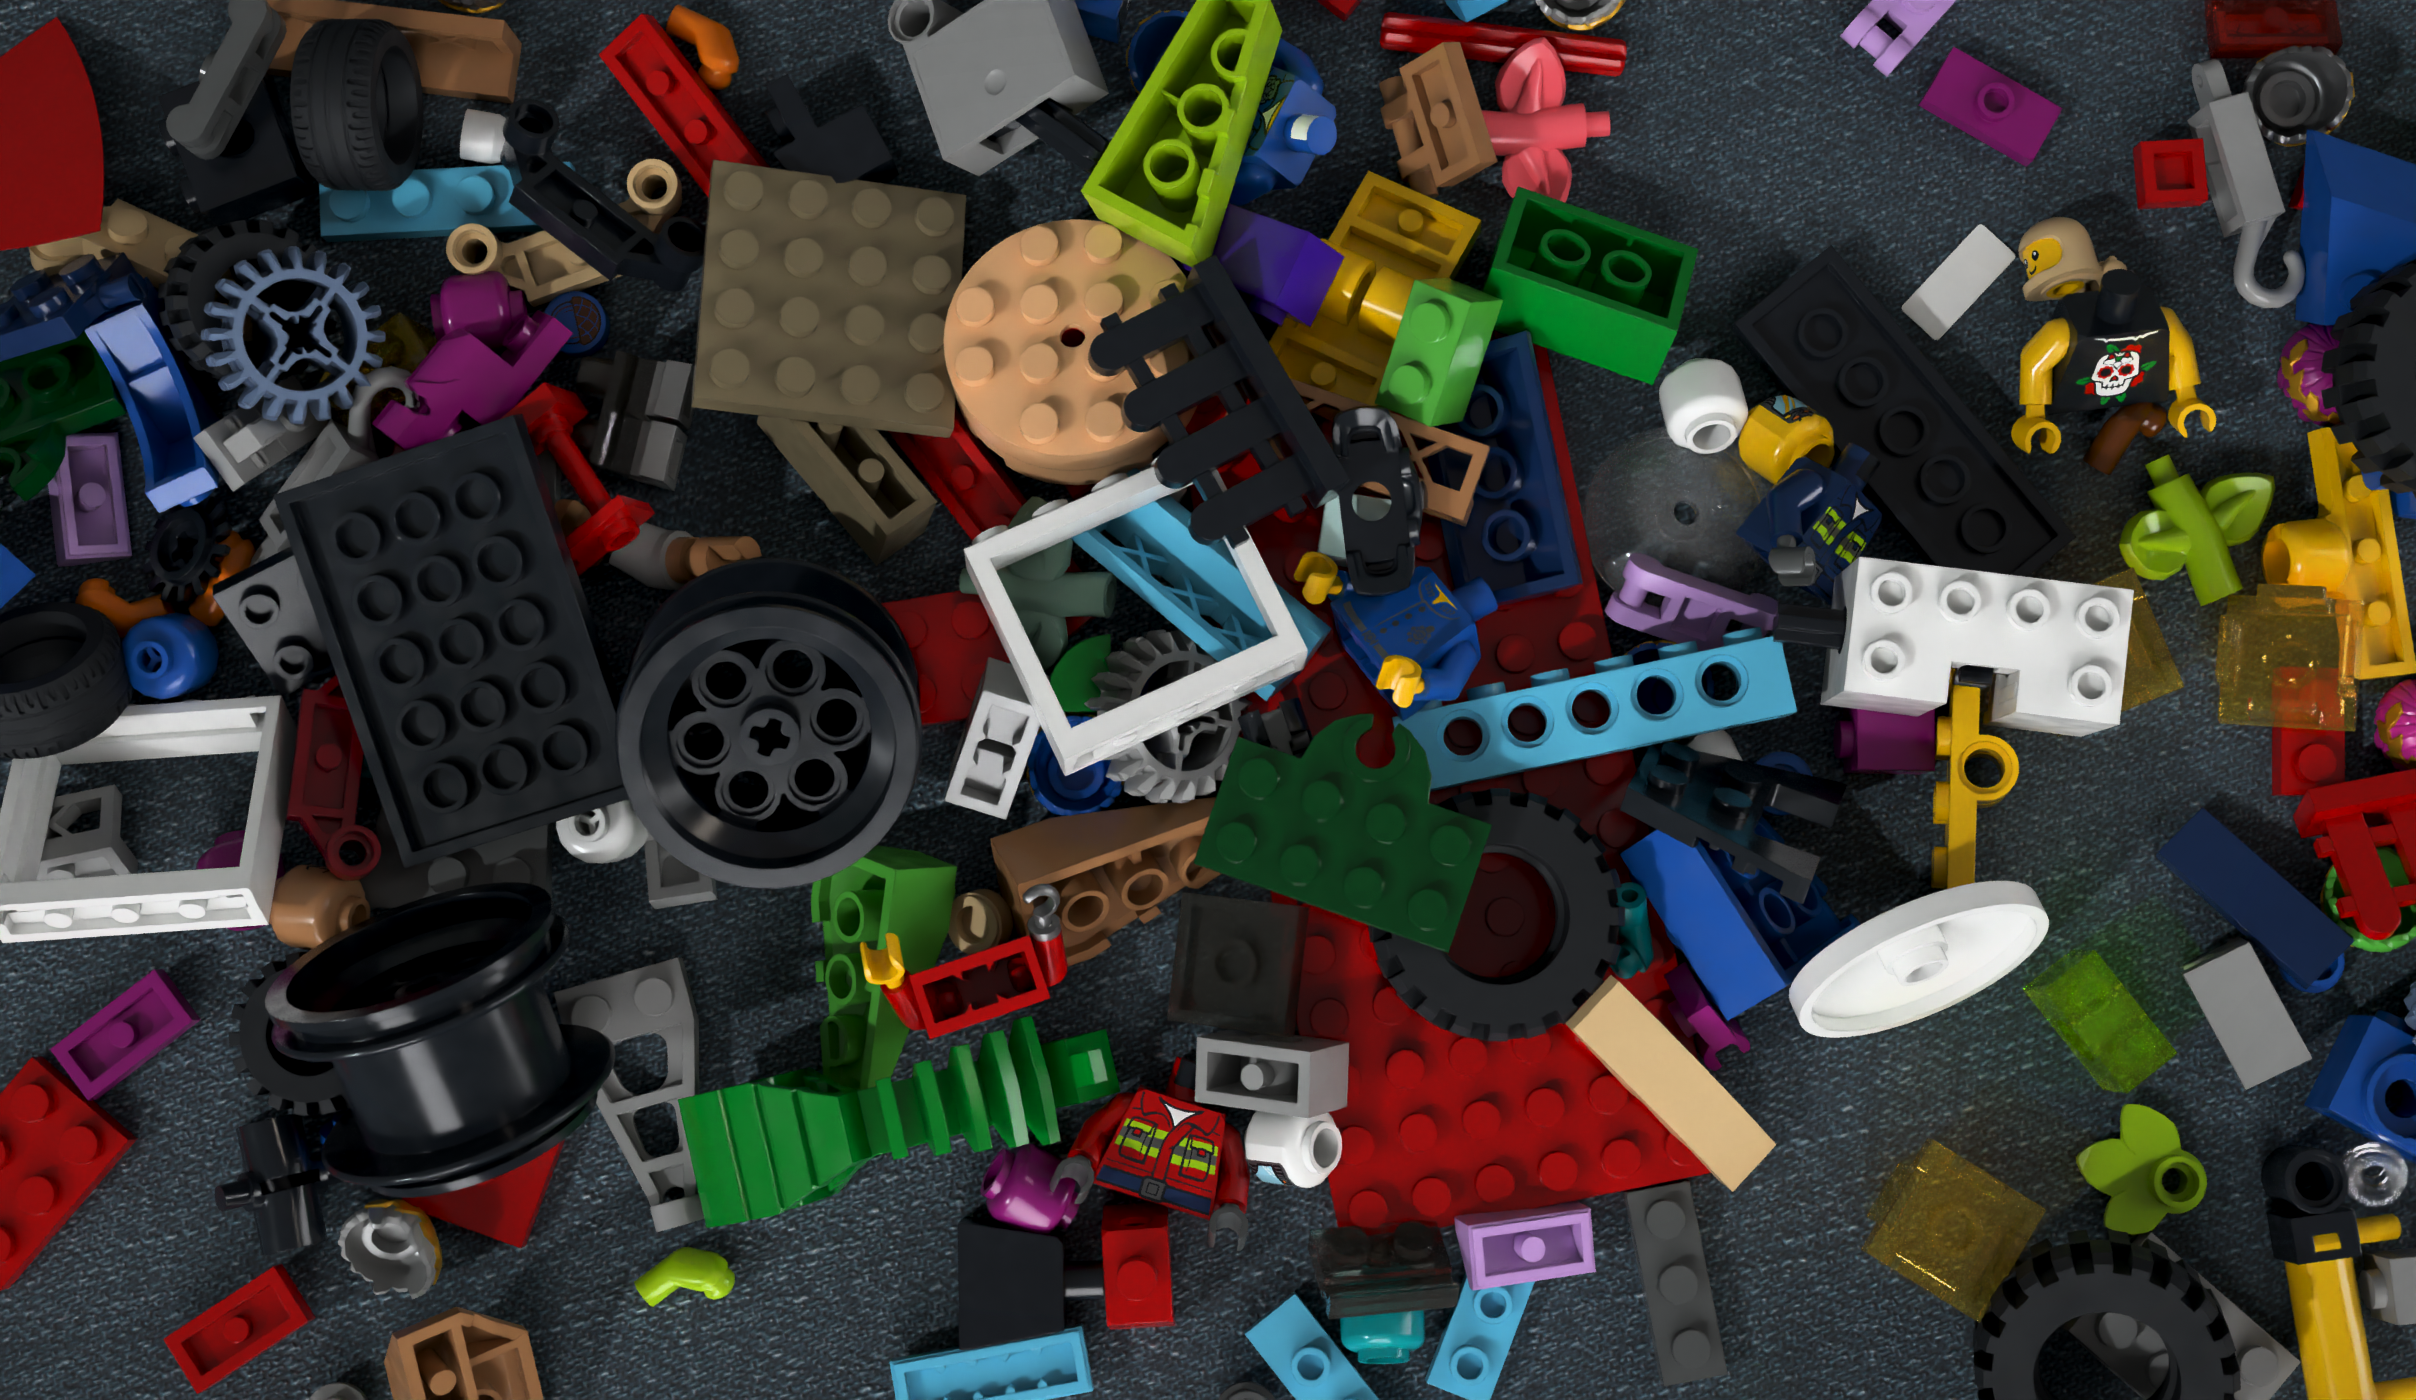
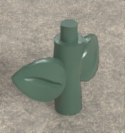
M1032 496L1016 513L1008 529L1031 520L1032 514L1048 502L1043 498ZM1072 538L996 570L1044 671L1056 665L1067 649L1068 634L1065 617H1110L1116 603L1117 582L1116 576L1111 572H1065L1070 566L1073 547ZM963 568L959 579L961 593L978 595L967 569Z

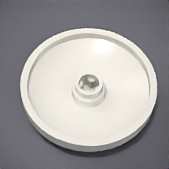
M2015 881L1978 882L1928 894L1896 906L1867 920L1824 948L1797 974L1789 989V1000L1802 1028L1816 1036L1830 1038L1852 1037L1898 1027L1955 1005L2011 972L2028 958L2043 941L2049 928V919L2036 892L2028 885Z

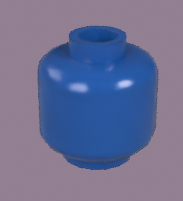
M171 613L143 619L128 630L121 642L129 682L134 689L148 697L167 699L196 692L210 681L217 670L219 650L216 638L206 624L191 615Z

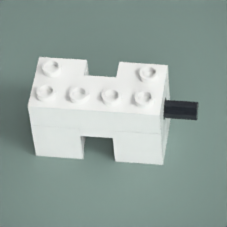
M1858 557L1835 577L1831 609L1778 602L1776 616L1773 620V642L1827 648L1821 705L1918 717L1947 703L1950 671L1955 669L1954 685L1977 688L1990 686L1988 711L1984 712L1983 725L2082 737L2120 724L2134 590Z

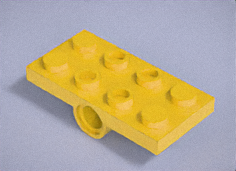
M1368 170L1328 240L1320 239L1343 255L1344 259L1311 327L1285 318L1282 327L1276 329L1269 341V345L1289 378L1371 406L1382 407L1375 404V400L1414 280L1450 278L1454 280L1481 232V220ZM1302 398L1305 404L1311 402ZM1324 406L1313 413L1333 421L1334 416L1340 411Z
M1955 669L1950 671L1948 689L1949 715L1948 717L1938 716L1935 729V760L1947 761L1946 782L1936 781L1934 786L1933 824H1945V846L1932 849L1931 888H1943V890L1975 883L1977 808H1987L1999 803L2015 785L2019 774V762L2013 748L2001 738L1979 734L1980 688L1954 685ZM1982 757L1989 759L1996 765L1999 771L1998 784L1989 788L1973 785L1965 775L1964 764L1972 758Z

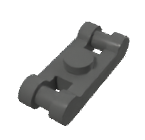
M230 0L228 16L233 23L219 49L213 50L205 58L199 72L200 84L189 104L175 107L168 114L166 127L170 136L200 159H214L225 150L287 32L286 23L281 15L270 7L266 0Z

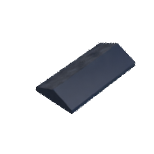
M1523 331L1489 341L1463 422L1432 427L1490 446L1489 454L1473 496L1474 505L1466 527L1441 518L1440 521L1454 589L1479 576L1490 587L1497 605L1501 606L1542 597L1583 584L1531 334L1528 331ZM1424 440L1425 448L1434 444ZM1446 448L1427 457L1432 481L1460 491L1472 456Z

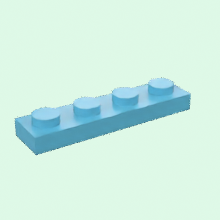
M563 162L575 171V167L571 162ZM504 165L413 170L402 185L388 191L334 190L324 187L319 183L321 237L327 242L450 236L456 228L468 223L483 225L493 234L544 231V229L509 203L514 186L510 172Z

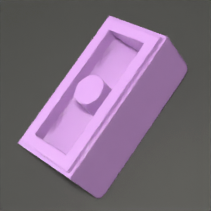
M118 432L79 433L66 436L65 457L56 475L48 483L58 567L132 557Z
M1576 1200L1534 1209L1466 1214L1454 1217L1455 1231L1469 1287L1473 1291L1596 1272L1591 1208Z

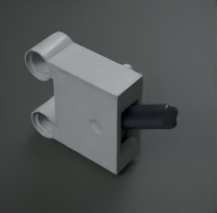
M941 0L894 1L888 16L889 32L896 41L903 44L944 161L972 174L981 176L1035 140L1041 139L1083 171L1092 173L1110 142L1075 115L1109 94L1075 0H983L965 13Z

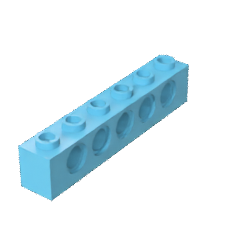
M1755 627L1722 635L1724 646L1699 652L1697 642L1689 641L1659 648L1660 660L1634 665L1632 655H1623L1594 662L1596 674L1570 679L1568 668L1532 675L1530 676L1531 688L1506 693L1504 682L1474 687L1466 690L1468 697L1466 702L1443 706L1442 701H1430L1408 719L1402 721L1399 716L1392 717L1394 729L1400 723L1412 733L1425 750L1432 775L1430 792L1786 717L1796 713L1797 708L1782 643L1773 642V636L1763 638L1761 627ZM1719 665L1732 672L1736 680V690L1730 699L1719 701L1712 699L1705 693L1701 680L1703 672L1707 667ZM1648 679H1657L1664 682L1670 688L1672 704L1667 712L1651 714L1641 708L1637 700V689L1641 682ZM1589 692L1600 695L1606 701L1609 709L1608 719L1605 724L1597 728H1587L1580 725L1572 713V704L1577 696ZM1530 706L1537 709L1543 715L1545 731L1540 738L1535 741L1524 742L1516 739L1511 734L1508 728V717L1516 708ZM1461 719L1475 723L1482 734L1480 747L1474 753L1464 756L1451 752L1446 747L1443 738L1446 728L1452 722Z

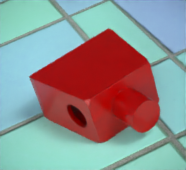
M1153 1202L1104 1205L1101 1234L1107 1326L1110 1330L1175 1326L1168 1207ZM1136 1223H1142V1224H1143V1225H1137V1226H1125V1225H1128V1224H1136Z

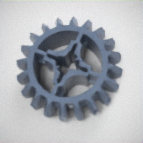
M290 246L284 249L282 267L272 250L267 249L258 252L257 262L260 274L246 260L237 262L233 267L235 274L243 285L240 287L235 282L226 278L218 280L215 284L218 292L230 300L228 306L218 302H209L204 307L206 314L222 319L221 328L213 327L201 330L202 340L208 342L221 340L223 352L207 356L205 358L206 363L209 367L222 366L228 363L232 369L230 373L220 379L218 382L219 387L223 391L236 388L243 382L247 387L240 395L238 405L243 409H251L258 403L261 397H264L262 417L269 421L277 420L284 404H286L287 417L291 424L304 423L307 416V404L318 421L330 419L331 407L328 397L341 409H350L354 406L353 397L346 388V385L348 384L355 388V385L359 387L371 386L367 376L361 373L359 368L360 366L380 368L383 359L376 354L366 352L367 343H381L386 340V333L384 331H367L365 321L380 316L382 314L380 306L372 305L360 308L357 302L358 299L365 296L370 288L364 281L358 282L346 289L343 283L351 270L350 266L346 263H339L327 275L324 274L327 263L326 253L319 250L312 252L305 267H303L302 254L297 246ZM282 281L301 283L315 289L307 300H302L292 312L286 311L276 304L268 305L257 297L268 286ZM330 304L337 311L343 327L344 346L341 356L337 354L339 349L327 340L324 333V322L331 311L329 308ZM246 314L252 318L250 322L259 328L265 338V350L258 360L261 364L258 369L255 368L249 359L244 345L243 325ZM305 318L302 322L304 327L301 329L300 336L307 342L306 346L310 350H305L301 346L290 348V353H284L287 349L285 344L288 342L289 336L282 330V325L278 322L284 321L285 325L297 324L299 319ZM300 359L311 364L313 367L320 366L330 373L318 385L302 391L290 390L274 384L281 372H287Z

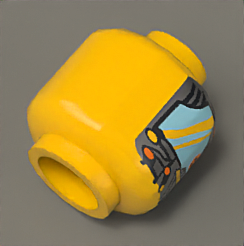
M1787 395L1770 397L1753 407L1748 412V419L1740 432L1738 440L1739 454L1745 464L1774 485L1796 459L1807 457L1829 468L1835 453L1833 427L1828 420L1798 399Z

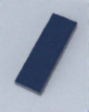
M2203 807L2155 856L2305 990L2355 941Z

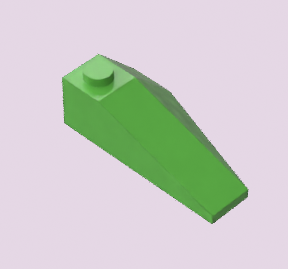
M876 845L851 866L832 876L813 882L811 894L812 923L823 922L825 960L815 961L816 982L826 983L829 1004V1017L825 1018L820 1025L824 1076L840 1085L861 1090L875 1087V1080L891 1078L910 1028H907L901 1022L881 991L880 985L866 981L860 943L864 941L867 947L872 950L887 948L885 934L894 933L900 941L904 969L913 975L933 968L949 931L952 903L955 898L957 866L919 851Z

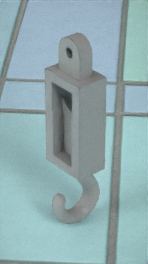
M2211 59L2194 64L2192 67V83L2200 110L2187 121L2193 139L2203 138L2207 185L2223 236L2225 238L2241 233L2233 267L2234 284L2238 293L2248 303L2261 308H2281L2292 302L2302 290L2306 276L2305 265L2297 251L2288 250L2283 256V261L2288 269V277L2282 286L2276 289L2265 288L2256 281L2254 276V267L2259 249L2275 219L2285 212V208L2249 94L2244 92L2232 96L2224 69L2219 60Z
M393 366L376 368L365 374L371 386L359 387L355 385L352 393L354 406L349 410L348 427L330 419L278 493L379 460L370 423L371 402L379 391L395 387L402 390L405 395L404 406H416L417 400L414 398V393L406 388L404 382L412 374L408 370ZM274 499L259 518L268 535L252 557L250 566L291 546Z

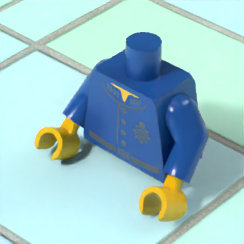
M1320 552L1305 553L1294 573L1295 580L1306 582L1302 593L1309 603L1314 605L1320 604L1325 601L1326 596L1333 601L1330 603L1339 643L1402 721L1414 715L1430 701H1452L1458 698L1481 658L1475 622L1498 609L1493 592L1481 577L1478 576L1450 592L1430 567H1416L1410 586L1406 590L1382 597L1358 595L1352 586L1349 572L1338 570L1336 563L1330 557Z

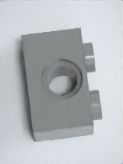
M1238 1027L1198 1036L1195 1102L1303 1118H1311L1347 1107L1349 1042Z

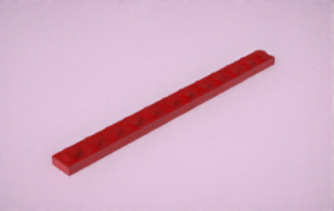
M641 13L599 54L600 58L708 198L713 160L769 167L653 15ZM956 408L954 430L950 438L888 431L972 541L977 535L992 527L1000 525L1008 527L1019 509L1027 502L1026 498L979 437L977 439L974 437L964 418ZM1071 558L1070 566L1065 572H1082ZM1065 617L1068 640L1096 617Z

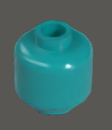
M1370 1266L1362 1268V1279L1348 1283L1340 1291V1331L1342 1344L1348 1350L1358 1353L1359 1363L1383 1365L1410 1361V1352L1418 1349L1425 1342L1424 1294L1422 1288L1412 1280L1400 1278L1399 1267Z

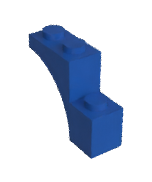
M145 277L144 280L147 284L148 294L143 300L120 305L116 310L109 313L104 312L84 331L106 365L126 406L142 454L145 471V494L156 510L161 513L178 504L183 507L195 505L206 499L218 487L219 472L193 437L220 419L185 368L186 353L183 350L175 351L168 341L169 338L173 337L169 325H161L158 313L165 311V302L163 299L158 298L157 290L149 278Z

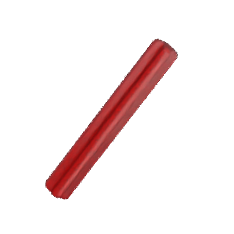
M1387 12L1384 14L1379 38L1380 46L1384 49L1422 54L1442 42H1460L1465 59L1505 63L1525 43L1535 38L1545 37L1555 48L1564 71L1614 77L1621 75L1624 70L1627 55L1626 42L1622 39L1472 21L1463 22L1462 20Z

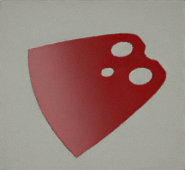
M58 17L52 19L0 57V251L47 244L101 231L104 202V150L99 114L94 92L83 62Z

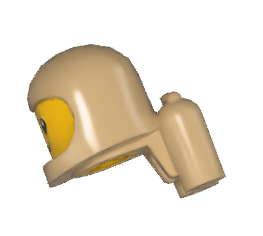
M2052 217L2036 223L2023 235L2018 248L2020 260L2025 265L2029 279L2022 289L2027 301L2057 300L2067 294L2099 291L2101 279L2106 272L2114 269L2127 270L2126 265L2122 261L2117 260L2115 256H2109L2105 261L2098 262L2092 240L2085 227L2077 220L2067 217Z

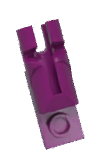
M537 310L531 318L525 315L510 328L502 343L506 350L501 356H498L472 334L458 328L442 337L412 375L405 379L406 388L413 391L414 398L417 400L416 406H404L400 402L391 399L372 424L402 448L409 450L457 434L464 427L459 422L463 415H466L479 426L499 420L514 408L573 332L553 316Z

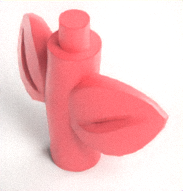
M1545 37L1535 38L1517 49L1499 70L1495 81L1497 105L1501 111H1481L1495 155L1505 156L1502 166V183L1508 194L1514 198L1519 186L1566 202L1571 187L1572 169L1562 150L1583 148L1586 146V139L1590 137L1610 136L1609 111L1586 112L1584 103L1562 105L1566 93V79L1560 58L1555 48Z

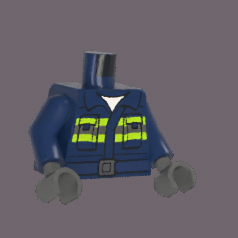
M1851 442L1847 444L1831 469L1807 457L1798 458L1778 482L1768 489L1766 496L1741 524L1735 534L1771 566L1773 571L1778 574V579L1783 586H1797L1832 606L1835 577L1858 557L1862 556L1881 523L1882 513L1862 493V490L1881 462L1874 455Z

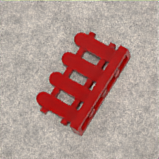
M2416 768L2307 789L2293 814V818L2301 839L2317 835L2323 836L2316 838L2313 847L2318 859L2331 857L2345 897L2339 898L2335 904L2340 918L2353 917L2359 931L2370 939L2384 940L2389 938L2401 922L2399 907L2416 904ZM2384 822L2386 823V825H2381V826H2376V827H2371V828H2368V827H2367L2368 825H2374V824H2379V823H2384ZM2394 844L2409 884L2391 888L2376 848Z

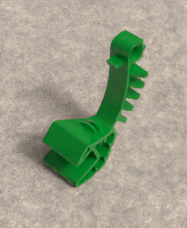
M1032 1016L1013 1020L1008 1045L1003 1030L983 1034L978 1061L973 1062L969 1043L951 1047L947 1069L934 1072L931 1060H926L913 1064L911 1078L891 1082L890 1077L875 1080V1087L863 1090L840 1085L813 1068L807 1067L678 1099L706 1228L778 1215L789 1209L804 1206L838 1194L857 1170L877 1155L892 1152L893 1160L907 1157V1148L928 1143L934 1156L950 1153L952 1149L949 1137L963 1134L974 1152L992 1149L989 1126L992 1125L1009 1148L1030 1143L1027 1126L1042 1145L1060 1142L1061 1138L1055 1108L1084 1103L1121 1091L1106 1029L1040 1044Z

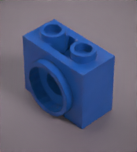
M2377 1010L2374 1016L2348 1015L2304 1106L2416 1164V1045L2412 1042L2414 1037L2411 1036L2414 1029L2409 1027L2404 1019L2382 1010ZM2396 1082L2402 1091V1101L2399 1108L2391 1113L2385 1103V1094L2390 1084Z

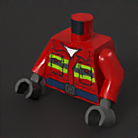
M1176 1056L1165 1092L1140 1085L1136 1093H1117L1085 1120L1068 1153L1067 1159L1062 1160L1057 1166L1049 1184L1050 1190L1054 1192L1060 1179L1065 1177L1075 1179L1079 1183L1081 1190L1074 1204H1080L1086 1199L1094 1183L1210 1220L1207 1244L1214 1248L1216 1232L1222 1228H1229L1237 1233L1239 1237L1237 1251H1241L1246 1243L1249 1226L1245 1213L1247 1210L1251 1173L1240 1132L1233 1125L1225 1122V1111L1195 1102L1196 1062Z

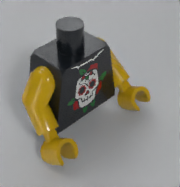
M2125 269L2110 270L2103 275L2099 291L2065 295L2059 299L2051 320L2046 322L2023 347L2020 354L2019 405H2026V413L2017 419L2011 430L2012 440L2018 448L2030 454L2032 435L2041 429L2039 440L2042 450L2049 454L2057 451L2061 443V432L2056 425L2045 419V409L2048 415L2129 406L2142 402L2167 401L2170 390H2175L2177 399L2168 410V419L2170 424L2181 435L2187 438L2184 420L2186 415L2193 410H2200L2199 417L2203 428L2208 432L2213 431L2216 425L2215 413L2196 395L2195 385L2200 384L2201 379L2192 338L2175 312L2168 307L2160 306L2153 290L2142 285L2141 279L2137 274Z

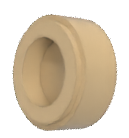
M977 889L962 894L953 901L948 933L952 942L962 952L971 955L1008 942L1013 930V917L1007 902L998 893L989 889Z

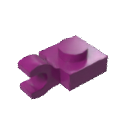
M1686 961L1664 975L1676 1000L1667 1005L1669 1011L1688 1038L1696 1034L1695 1046L1709 1069L1717 1071L1722 1067L1716 1057V1052L1729 1044L1737 1045L1743 1053L1750 1050V1043L1739 1023L1734 1019L1727 1021L1719 1007L1707 998L1701 987L1700 979Z

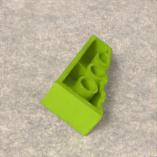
M1196 0L1081 189L1082 194L1098 219L1190 267L1212 256L1283 31L1271 0Z

